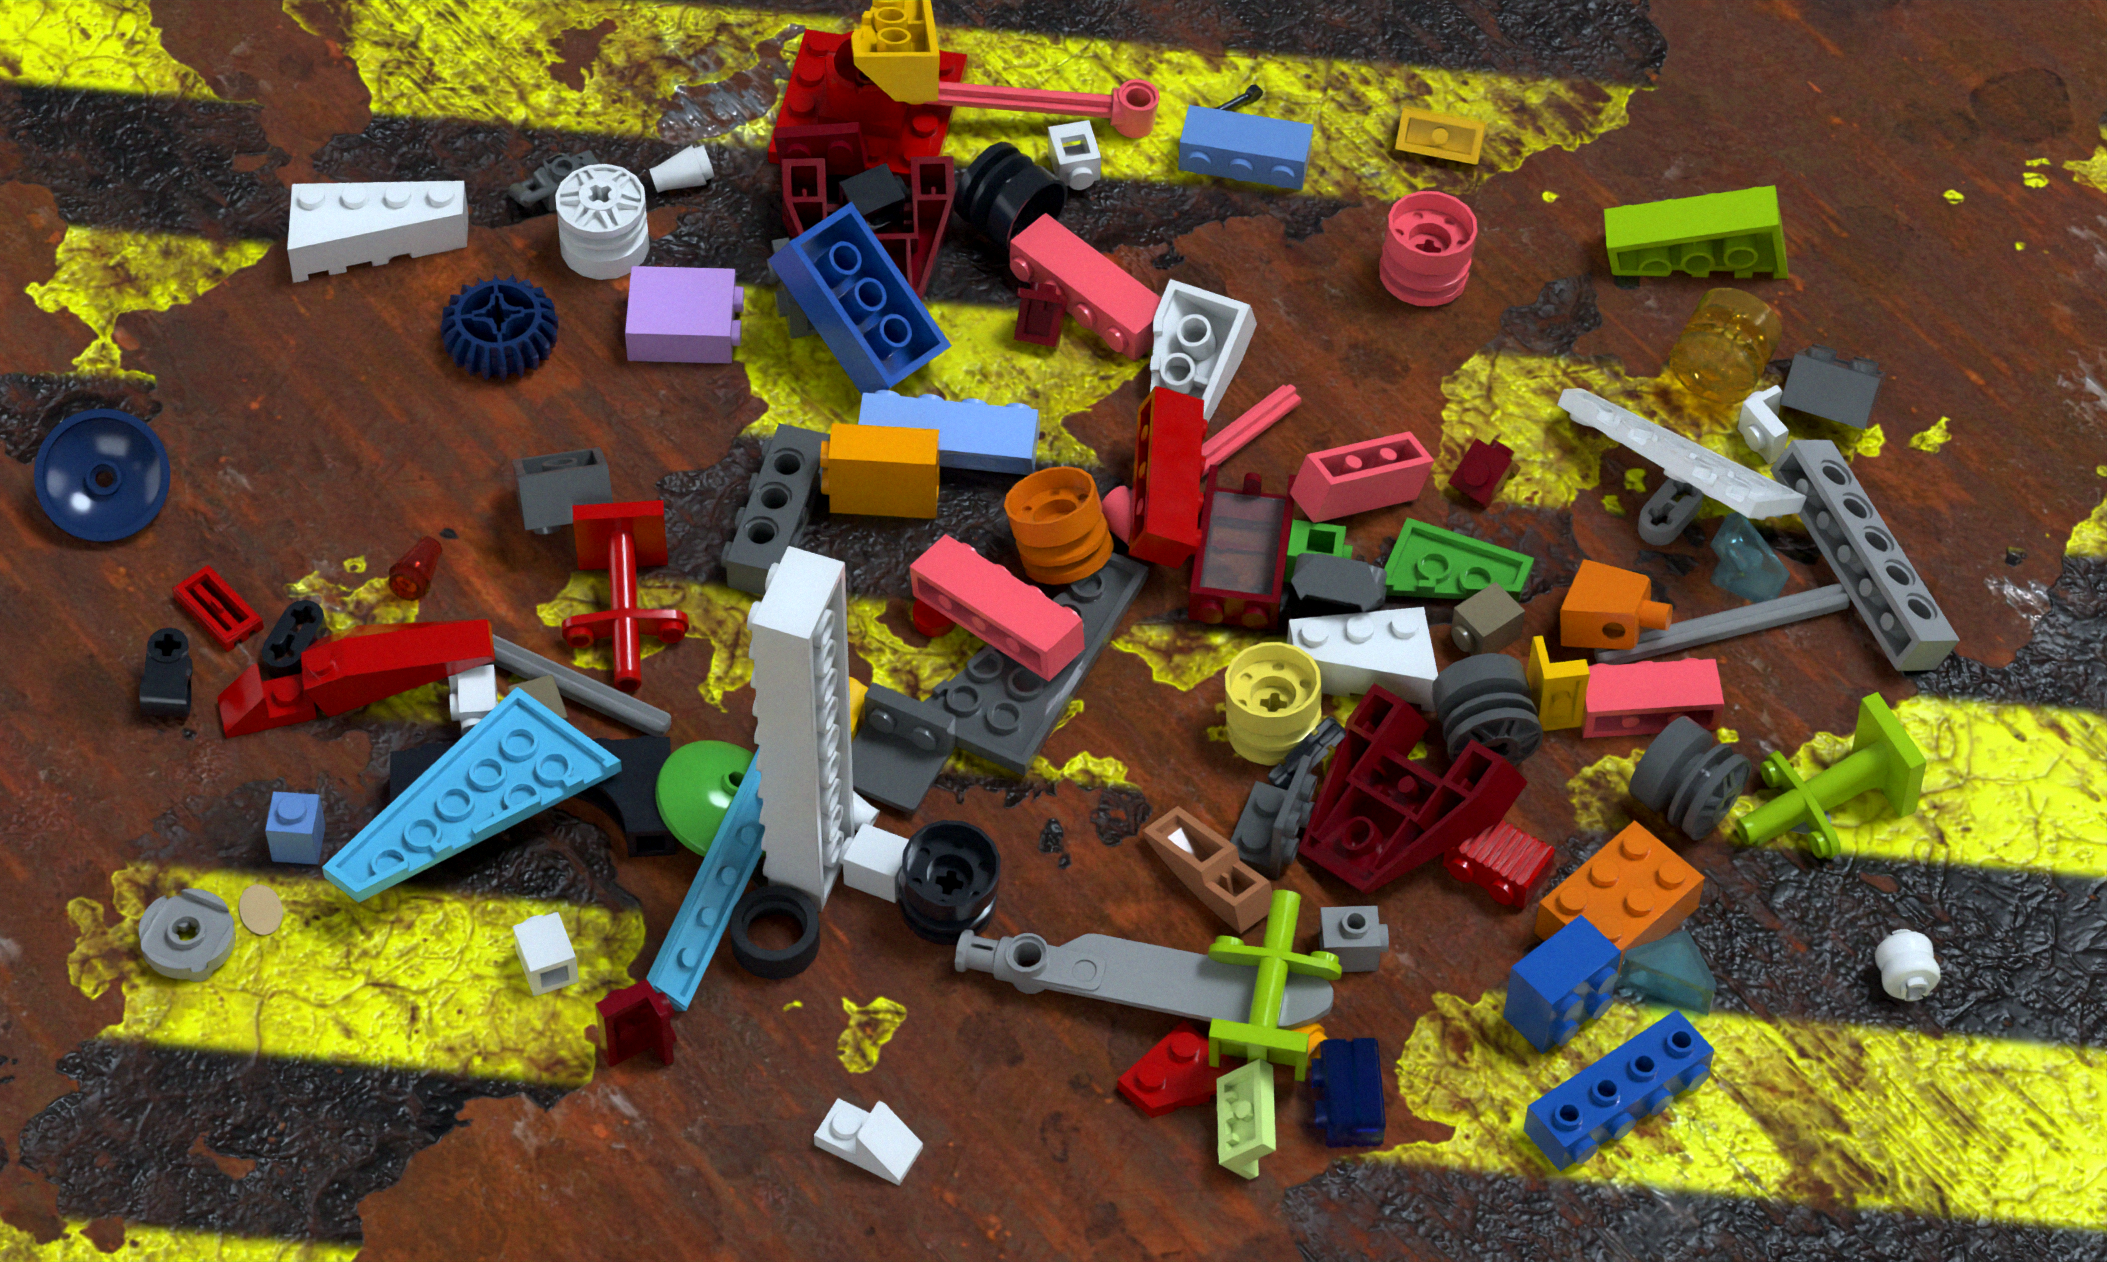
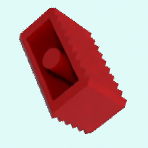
M1502 819L1446 850L1443 866L1448 868V871L1455 879L1464 883L1472 881L1487 889L1490 896L1498 903L1503 905H1510L1512 903L1524 910L1532 897L1535 896L1537 890L1540 889L1542 883L1550 875L1555 849L1552 845L1547 846L1544 841L1531 837L1528 832H1522L1520 828H1514L1511 823L1507 824Z

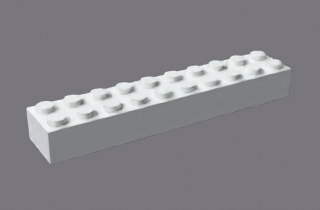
M788 546L780 564L774 562L771 565L765 583V596L762 602L755 601L747 619V630L752 631L749 659L754 660L750 685L751 688L756 689L752 714L758 717L754 743L758 744L760 748L756 762V770L761 772L758 798L763 799L759 823L765 827L761 842V850L766 851L763 876L768 877V886L780 885L798 890L811 900L817 911L822 912L843 864L839 863L843 844L848 837L853 839L855 837L845 562Z

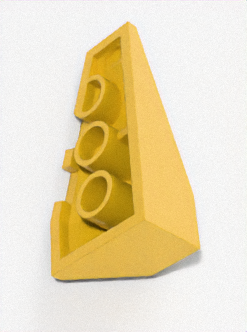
M872 0L870 10L865 11L862 15L860 28L855 29L851 35L854 65L894 101H905L914 105L923 104L926 101H938L940 53L931 0Z

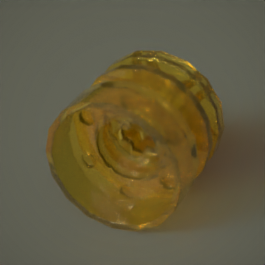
M1715 288L1704 293L1687 321V325L1669 353L1670 367L1676 379L1688 391L1700 398L1717 404L1740 403L1751 395L1764 372V368L1781 342L1782 326L1771 308L1752 294L1734 288Z

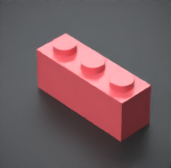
M1411 431L1310 453L1304 459L1290 494L1311 521L1318 523L1417 499L1435 460Z
M1687 658L1681 661L1670 662L1640 661L1635 664L1608 665L1599 663L1588 666L1590 678L1581 722L1583 738L1658 734L1681 716H1688L1706 730H1719L1724 699L1716 659L1699 660L1697 658Z

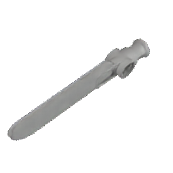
M965 929L960 935L955 958V969L957 971L965 972L969 968L993 973L995 979L1012 982L1019 991L1026 994H1035L1048 989L1209 1022L1212 1021V1018L1246 1024L1249 1021L1259 966L1222 964L1210 959L1208 955L1101 934H1085L1060 947L1047 945L1041 936L1033 933H1023L1014 938L1003 936L999 941L974 936V932ZM1027 960L1039 961L1036 965L1031 967L1020 966L1023 962ZM1288 971L1278 1029L1290 1031L1313 1024L1328 1015L1334 1000V992L1330 983L1320 977Z

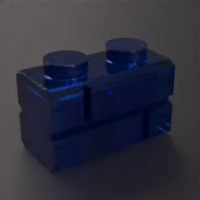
M1353 1038L1351 1041L1346 1039H1324L1320 1042L1318 1058L1310 1059L1311 1087H1320L1321 1100H1314L1315 1130L1324 1129L1325 1146L1329 1148L1351 1147L1352 1145L1367 1147L1384 1144L1386 1117L1378 1040L1375 1038Z

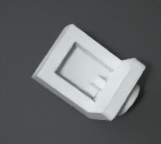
M1778 385L1763 392H1754L1743 402L1738 430L1744 436L1747 445L1751 450L1758 452L1768 464L1777 461L1784 452L1789 432L1777 417L1783 391Z

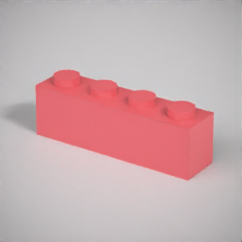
M1047 213L1010 241V269L1019 280L1031 284V281L1056 285V294L1068 297L1066 311L1074 316L1075 320L1082 327L1090 328L1102 337L1114 351L1122 352L1135 362L1153 347V321L1162 299Z
M945 534L909 566L913 596L919 598L933 609L1048 682L1085 649L1083 622L1073 609L1060 606L1046 597L1036 586H1028L1012 576L1004 566L993 564L980 556L967 543H960Z

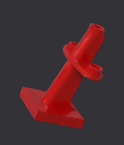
M663 500L572 505L579 570H609L610 610L566 618L561 625L562 637L567 640V644L570 647L582 649L591 646L594 640L612 636L614 687L623 692L635 691L642 685L640 634L658 636V639L665 643H676L683 640L685 633L689 630V617L680 610L638 609L636 567L668 565Z

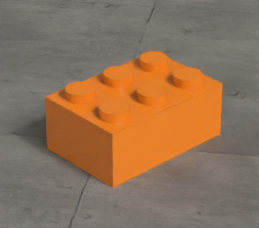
M1634 820L1539 902L1534 933L1546 941L1581 914L1621 951L1617 971L1620 977L1699 907L1705 877Z

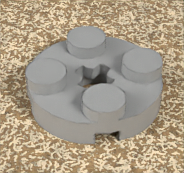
M191 888L181 890L182 895L174 896L168 900L166 895L156 899L141 917L138 928L143 957L146 963L160 974L176 979L188 978L192 982H202L212 975L213 970L219 968L233 951L236 941V929L233 918L225 902L211 892ZM190 927L196 928V937L191 940L182 941L176 934L178 931L187 932Z

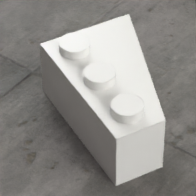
M1424 607L1289 619L1287 644L1297 646L1313 657L1320 669L1321 693L1350 698L1351 693L1365 695L1373 683H1376L1409 703L1420 704L1421 710L1435 712L1431 691L1432 683L1437 678L1438 672Z

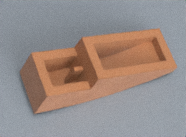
M1179 806L1142 830L1144 838L1175 875L1207 907L1240 934L1269 914L1272 898L1270 881L1240 861L1237 847Z

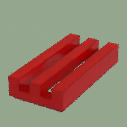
M209 564L172 588L173 596L179 604L227 653L235 648L234 642L240 640L242 643L250 638L249 632L252 630L258 633L264 629L263 619ZM205 580L244 621L239 624L223 605L200 583ZM189 590L229 629L228 632L188 592Z

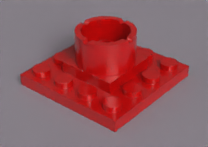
M805 29L775 128L860 122L863 139H866L869 145L867 170L887 163L893 176L900 175L905 185H909L910 157L943 155L956 106L914 105L905 101H894L854 65L851 46V35L854 31L841 35ZM939 50V81L963 83L968 66V54ZM774 129L768 149V163L779 164L774 141ZM854 173V174H851V175H849V176H855V175H858V174H860V173Z

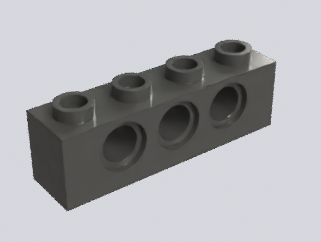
M779 423L773 440L766 439L761 454V464L763 466L760 474L754 472L750 479L748 505L746 508L740 507L736 516L734 526L736 536L733 542L727 541L723 549L721 567L727 569L728 587L765 595V583L771 565L774 562L780 564L788 546L799 548L821 490L823 468L820 467L822 441H830V434Z

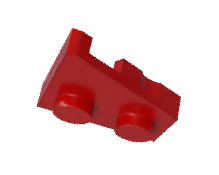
M1184 1020L1118 1078L1117 1089L1147 1115L1155 1118L1172 1113L1181 1106L1192 1107L1209 1102L1210 1095L1217 1093V1078L1241 1067L1225 1054L1220 1056L1219 1068L1209 1066V1040Z

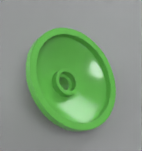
M703 740L686 744L668 757L656 780V802L664 823L672 834L686 847L703 857L706 856L755 754L728 742ZM766 851L762 852L759 859L766 856Z

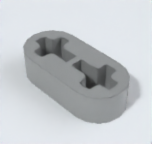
M1669 478L1640 512L1638 532L1641 538L1652 545L1662 546L1672 542L1700 511L1704 498L1702 490L1690 483H1683ZM1685 492L1691 494V496L1685 495L1678 503L1675 502L1676 494L1680 496ZM1665 515L1668 516L1666 524L1660 523L1658 526L1651 524L1652 522L1658 523Z

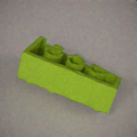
M1775 185L1604 209L1606 246L1612 275L1669 276L1672 270H1684L1686 273L1692 274V277H1708L1709 271H1734V278H1752L1753 272H1773V279H1789L1785 237Z

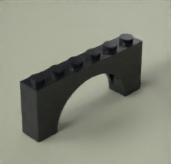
M645 735L632 739H593L594 742L621 760L622 771L571 797L583 800L597 807L615 822L626 841L629 858L675 855V836L664 823L659 813L655 796L658 774L668 757L672 754L670 737ZM409 748L405 751H390V804L450 748ZM442 861L427 869L441 868Z

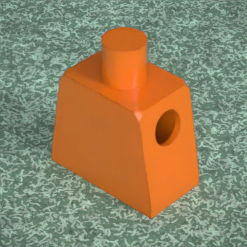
M1583 559L1560 609L1561 646L1631 650L1636 648L1644 627L1663 631L1669 630L1673 606L1672 604L1651 601V580L1646 575Z

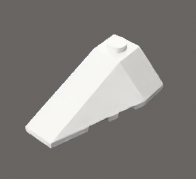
M1170 279L1153 321L1154 343L1150 364V392L1155 386L1203 399V418L1207 419L1209 423L1244 357L1256 328L1257 322L1251 306Z

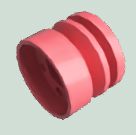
M1419 191L1408 194L1393 204L1387 219L1385 243L1382 247V256L1379 263L1380 279L1391 294L1401 301L1416 306H1439L1452 302L1463 293L1468 282L1471 256L1474 252L1478 233L1477 219L1470 208L1456 197L1436 191Z

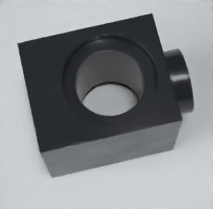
M887 163L840 182L839 204L841 207H844L852 202L871 230L904 217L905 199L908 198V191L900 175L893 176Z

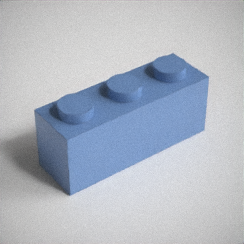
M1189 105L1180 139L1178 170L1303 190L1311 155L1313 125Z

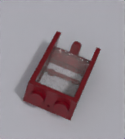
M1209 465L1200 522L1202 538L1195 554L1189 592L1188 619L1200 620L1208 624L1225 623L1246 626L1251 629L1265 628L1277 630L1288 546L1296 503L1290 491L1297 475L1289 474L1286 495L1261 492L1262 477L1254 472L1245 474L1243 490L1217 487L1218 465Z

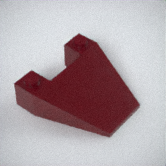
M953 156L910 157V203H905L904 217L872 230L921 302L953 219L955 196ZM825 158L782 159L783 222L793 240L842 207L840 204H827Z
M1373 683L1346 721L1344 729L1347 734L1337 745L1298 852L1367 895L1501 821L1528 781L1504 757L1473 739L1470 740L1443 779L1409 760L1407 756L1430 725L1407 701Z

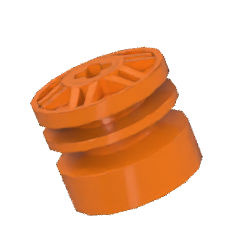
M1068 466L1047 468L1028 475L1017 482L1007 493L1004 508L1016 539L1015 543L1026 575L1036 582L1050 585L1072 583L1098 571L1111 557L1114 543L1102 512L1103 507L1092 475L1086 471Z

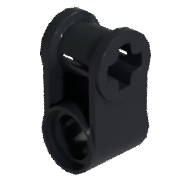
M162 628L154 632L148 640L144 675H142L140 684V711L142 716L189 717L193 664L189 656L188 638L178 629Z

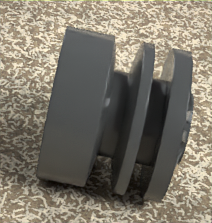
M1497 653L1473 655L1457 661L1441 671L1432 683V699L1438 719L1443 725V738L1447 743L1446 749L1453 764L1471 739L1504 757L1512 766L1532 756L1542 744V726L1537 718V709L1531 701L1532 692L1525 669L1519 660L1506 654Z
M1681 716L1671 722L1648 747L1636 766L1628 791L1633 798L1654 813L1662 812L1669 807L1667 816L1669 823L1674 827L1682 826L1684 834L1692 840H1700L1709 834L1732 809L1749 779L1752 764L1742 754L1733 755L1732 748L1726 743L1718 744L1711 749L1713 742L1712 734L1688 716Z

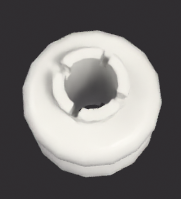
M1908 929L1896 930L1892 932L1893 935L1888 934L1875 951V961L1881 971L1883 988L1890 996L1905 999V1001L1923 999L1922 995H1929L1930 991L1936 987L1940 980V967L1934 959L1932 942L1924 934L1911 932Z

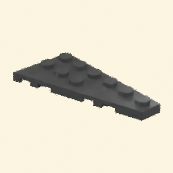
M1112 552L1111 557L1101 569L1086 578L1070 583L1066 590L1052 600L1062 607L1073 609L1082 619L1085 649L1049 682L989 644L967 661V667L949 682L943 680L932 689L933 694L923 703L955 715L956 747L1025 776L1147 581L1149 567Z

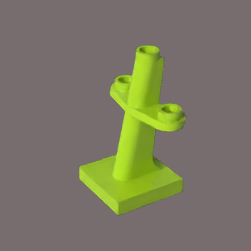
M1876 692L1861 700L1852 747L1853 755L1805 782L1779 751L1776 750L1766 756L1765 762L1760 764L1762 778L1768 787H1778L1784 794L1747 815L1736 819L1737 833L1746 845L1754 842L1758 846L1806 822L1810 830L1807 839L1814 855L1819 859L1823 857L1832 859L1840 854L1841 846L1838 836L1824 812L1866 790L1879 788L1900 818L1912 814L1917 810L1927 761L1880 694Z
M1289 890L1273 891L1262 947L1245 946L1242 940L1231 936H1218L1215 943L1209 946L1208 957L1216 962L1229 965L1259 966L1248 1024L1212 1018L1209 1032V1066L1219 1068L1221 1054L1247 1058V1064L1260 1058L1266 1062L1295 1066V1080L1305 1081L1309 1034L1278 1029L1288 971L1332 981L1341 978L1342 966L1338 964L1339 957L1329 952L1314 951L1310 956L1292 952L1301 899L1299 894Z

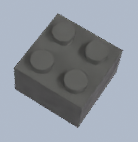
M600 447L512 460L519 513L525 530L534 529L535 534L555 533L561 530L560 525L573 523L572 505L613 503L608 464Z

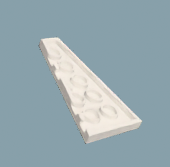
M1582 388L1563 389L1557 405L1570 412V419L1582 425L1597 428L1610 439L1624 444L1665 469L1663 473L1666 476L1683 483H1690L1702 490L1701 492L1724 503L1747 518L1765 520L1768 516L1782 518L1786 514L1801 512L1807 496Z

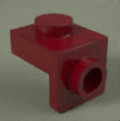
M1031 281L1030 289L1018 288L1017 296L1021 297L1014 340L1059 348L1068 297L1057 295L1056 285Z
M1476 438L1448 483L1488 508L1510 472L1517 475L1521 467L1512 460L1515 452L1504 444L1492 439L1488 445Z

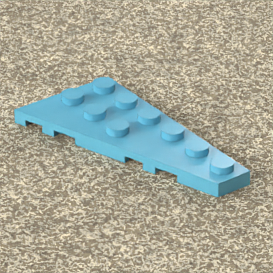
M516 687L322 867L324 877L359 903L621 772V760L522 689Z

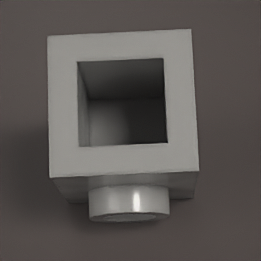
M1321 907L1318 927L1319 951L1337 955L1339 957L1338 964L1342 966V972L1378 971L1380 953L1388 952L1389 949L1387 924H1379L1378 907Z

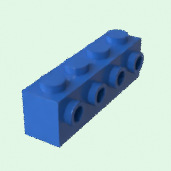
M1676 1009L1530 1104L1527 1108L1523 1131L1560 1172L1574 1162L1577 1165L1583 1164L1597 1152L1600 1145L1609 1139L1619 1140L1634 1128L1638 1120L1649 1113L1653 1116L1661 1113L1670 1105L1676 1095L1685 1089L1693 1091L1704 1084L1711 1074L1710 1067L1714 1048Z

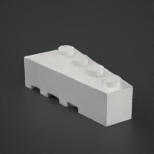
M464 181L292 184L287 251L293 283L309 280L308 274L326 270L329 271V275L347 272L346 266L371 261L373 266L389 263L391 258L409 253L412 258L467 247L469 214Z

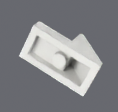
M838 1098L814 1134V1145L897 1185L901 1184L923 1149V1143L881 1101H878L871 1113H868Z

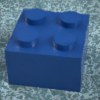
M1580 914L1511 967L1503 1017L1542 1055L1556 1044L1559 1046L1567 1044L1576 1035L1580 1025L1591 1017L1594 1020L1600 1018L1612 1006L1614 1001L1612 998L1614 985L1619 977L1617 971L1621 951Z

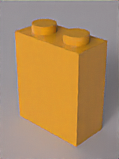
M832 423L830 441H822L820 453V467L823 468L821 493L829 495L830 513L936 519L940 485L939 429Z

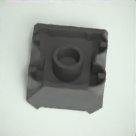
M1298 554L1291 582L1300 600H1311L1362 610L1363 612H1370L1385 605L1387 572L1384 569L1369 565L1367 562L1327 554Z

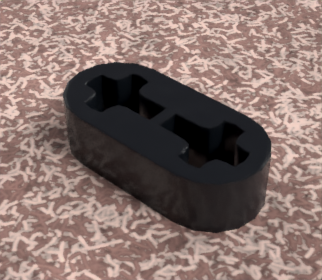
M301 600L290 604L286 608L262 648L264 667L269 676L277 679L302 672L301 653L315 641L323 638L326 632L324 613L319 604L314 601ZM307 619H312L313 624L307 623ZM296 622L303 623V626L301 627L299 632ZM289 648L292 658L284 657ZM275 656L283 658L281 661H276Z

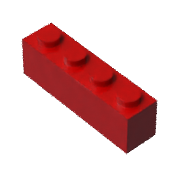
M1155 386L1138 408L1128 554L1130 556L1178 569L1190 554L1194 555L1200 546L1202 531L1197 526L1198 515L1203 506L1204 494L1199 490L1200 478L1206 465V457L1201 455L1202 442L1208 428V421L1203 418V399Z

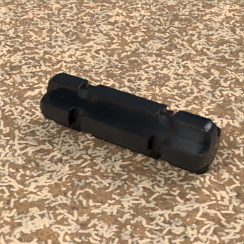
M1331 716L1326 717L1315 727L1318 731L1315 735L1310 732L1284 757L1286 762L1283 765L1279 762L1268 772L1267 777L1272 785L1288 791L1302 756L1312 757L1313 768L1330 752L1327 748L1328 746L1332 745L1335 747L1346 736L1347 733L1344 727Z

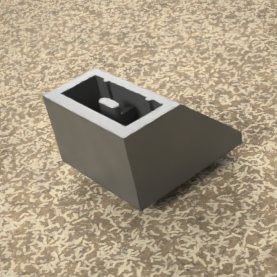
M1812 343V346H1808V349L1803 348L1795 353L1780 404L1865 430L1869 425L1887 375L1886 372L1878 370L1880 363L1859 356H1854V359H1850V361L1836 358V349Z

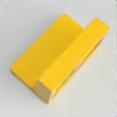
M1405 106L1402 109L1395 149L1478 165L1484 134L1488 128L1489 121Z
M1541 635L1533 636L1527 679L1532 692L1531 701L1537 709V718L1541 723L1542 730L1581 727L1590 678L1587 661L1583 659L1550 663L1544 639Z

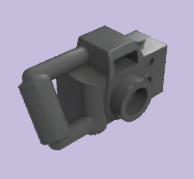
M590 150L572 157L565 153H558L542 160L543 167L538 168L534 172L533 178L521 183L512 184L508 189V194L513 200L524 207H530L535 202L542 200L546 208L551 212L556 210L555 195L560 183L573 171L588 165H597L599 162Z

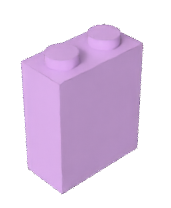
M631 266L625 329L628 361L732 364L733 346H741L742 321L735 320L736 312H744V287L736 286L735 269Z

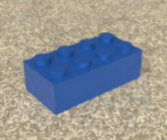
M852 202L788 242L768 259L861 395L863 393L875 394L878 390L891 389L952 346Z

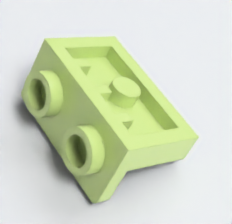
M1260 1058L1217 1078L1216 1107L1218 1113L1219 1164L1248 1180L1259 1175L1258 1159L1276 1151L1273 1065Z

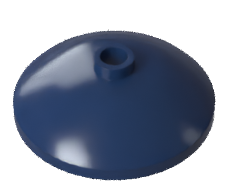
M114 409L86 410L63 420L52 429L43 441L34 467L36 494L49 518L68 534L91 542L105 543L123 540L146 528L163 508L171 481L169 459L162 442L155 432L135 416ZM101 473H110L113 476L112 484L105 488L98 486L97 477Z

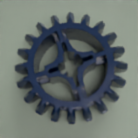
M494 274L492 280L484 282L477 277L474 287L462 284L460 295H450L449 306L443 307L442 325L440 326L441 338L444 339V349L448 357H453L456 367H466L470 377L478 372H482L486 382L492 375H499L504 382L507 375L515 373L522 378L524 368L526 367L537 371L539 360H549L551 348L556 347L557 329H559L558 316H555V306L551 298H546L543 288H533L529 278L517 283L513 274L507 280H500ZM498 323H501V332H498Z

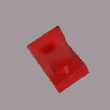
M258 663L252 664L217 697L226 739L317 719L314 702L304 691L302 673L262 682Z

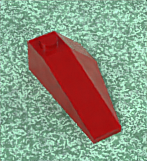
M488 619L358 625L320 638L301 653L304 691L328 717L495 661L492 625Z

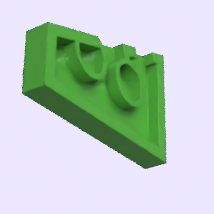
M1407 517L1384 568L1387 572L1386 595L1469 599L1496 581L1516 602H1519L1533 569L1534 558Z

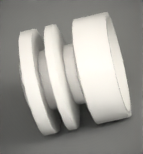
M609 164L588 165L573 171L560 183L555 195L561 256L569 268L584 277L598 280L615 279L631 273V266L642 264L649 251L646 201L643 185L636 175L625 168Z

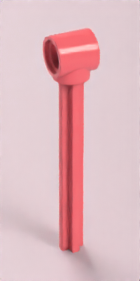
M1132 79L1124 82L1119 88H1112L1111 95L939 81L938 101H926L923 104L1109 118V125L1114 126L1122 135L1130 138H1142L1149 135L1153 130L1160 96L1153 84L1141 79Z
M1283 384L1202 445L1201 455L1206 457V465L1202 477L1209 472L1210 464H1221L1300 405L1302 401L1296 394V388L1291 384L1288 386ZM1123 485L1113 489L1101 504L1103 507L1102 512L1109 527L1108 529L1129 546L1133 488L1129 489Z

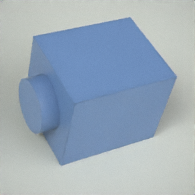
M273 792L265 830L272 862L319 864L326 827L320 795Z

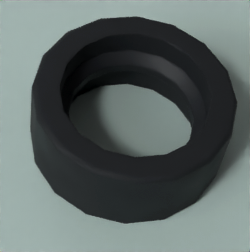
M780 885L760 887L746 894L735 905L729 921L732 952L740 966L754 976L771 980L790 978L804 971L816 958L820 946L818 911L811 900L798 890ZM779 914L791 917L801 923L803 928L801 939L796 944L781 950L771 951L759 948L751 943L747 936V930L754 921L769 915Z

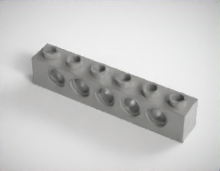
M1792 440L1770 469L1776 481L1807 496L1801 512L1797 514L1896 671L1936 670L1960 641L1832 440Z

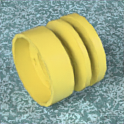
M1282 642L1259 643L1244 649L1231 660L1225 673L1227 738L1234 750L1249 761L1266 766L1277 765L1279 762L1283 765L1286 762L1284 757L1310 732L1313 735L1318 732L1315 727L1321 722L1320 669L1313 657L1297 646Z

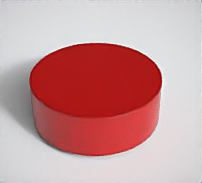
M919 598L914 602L913 624L923 635L941 637L949 634L956 627V622L933 609Z

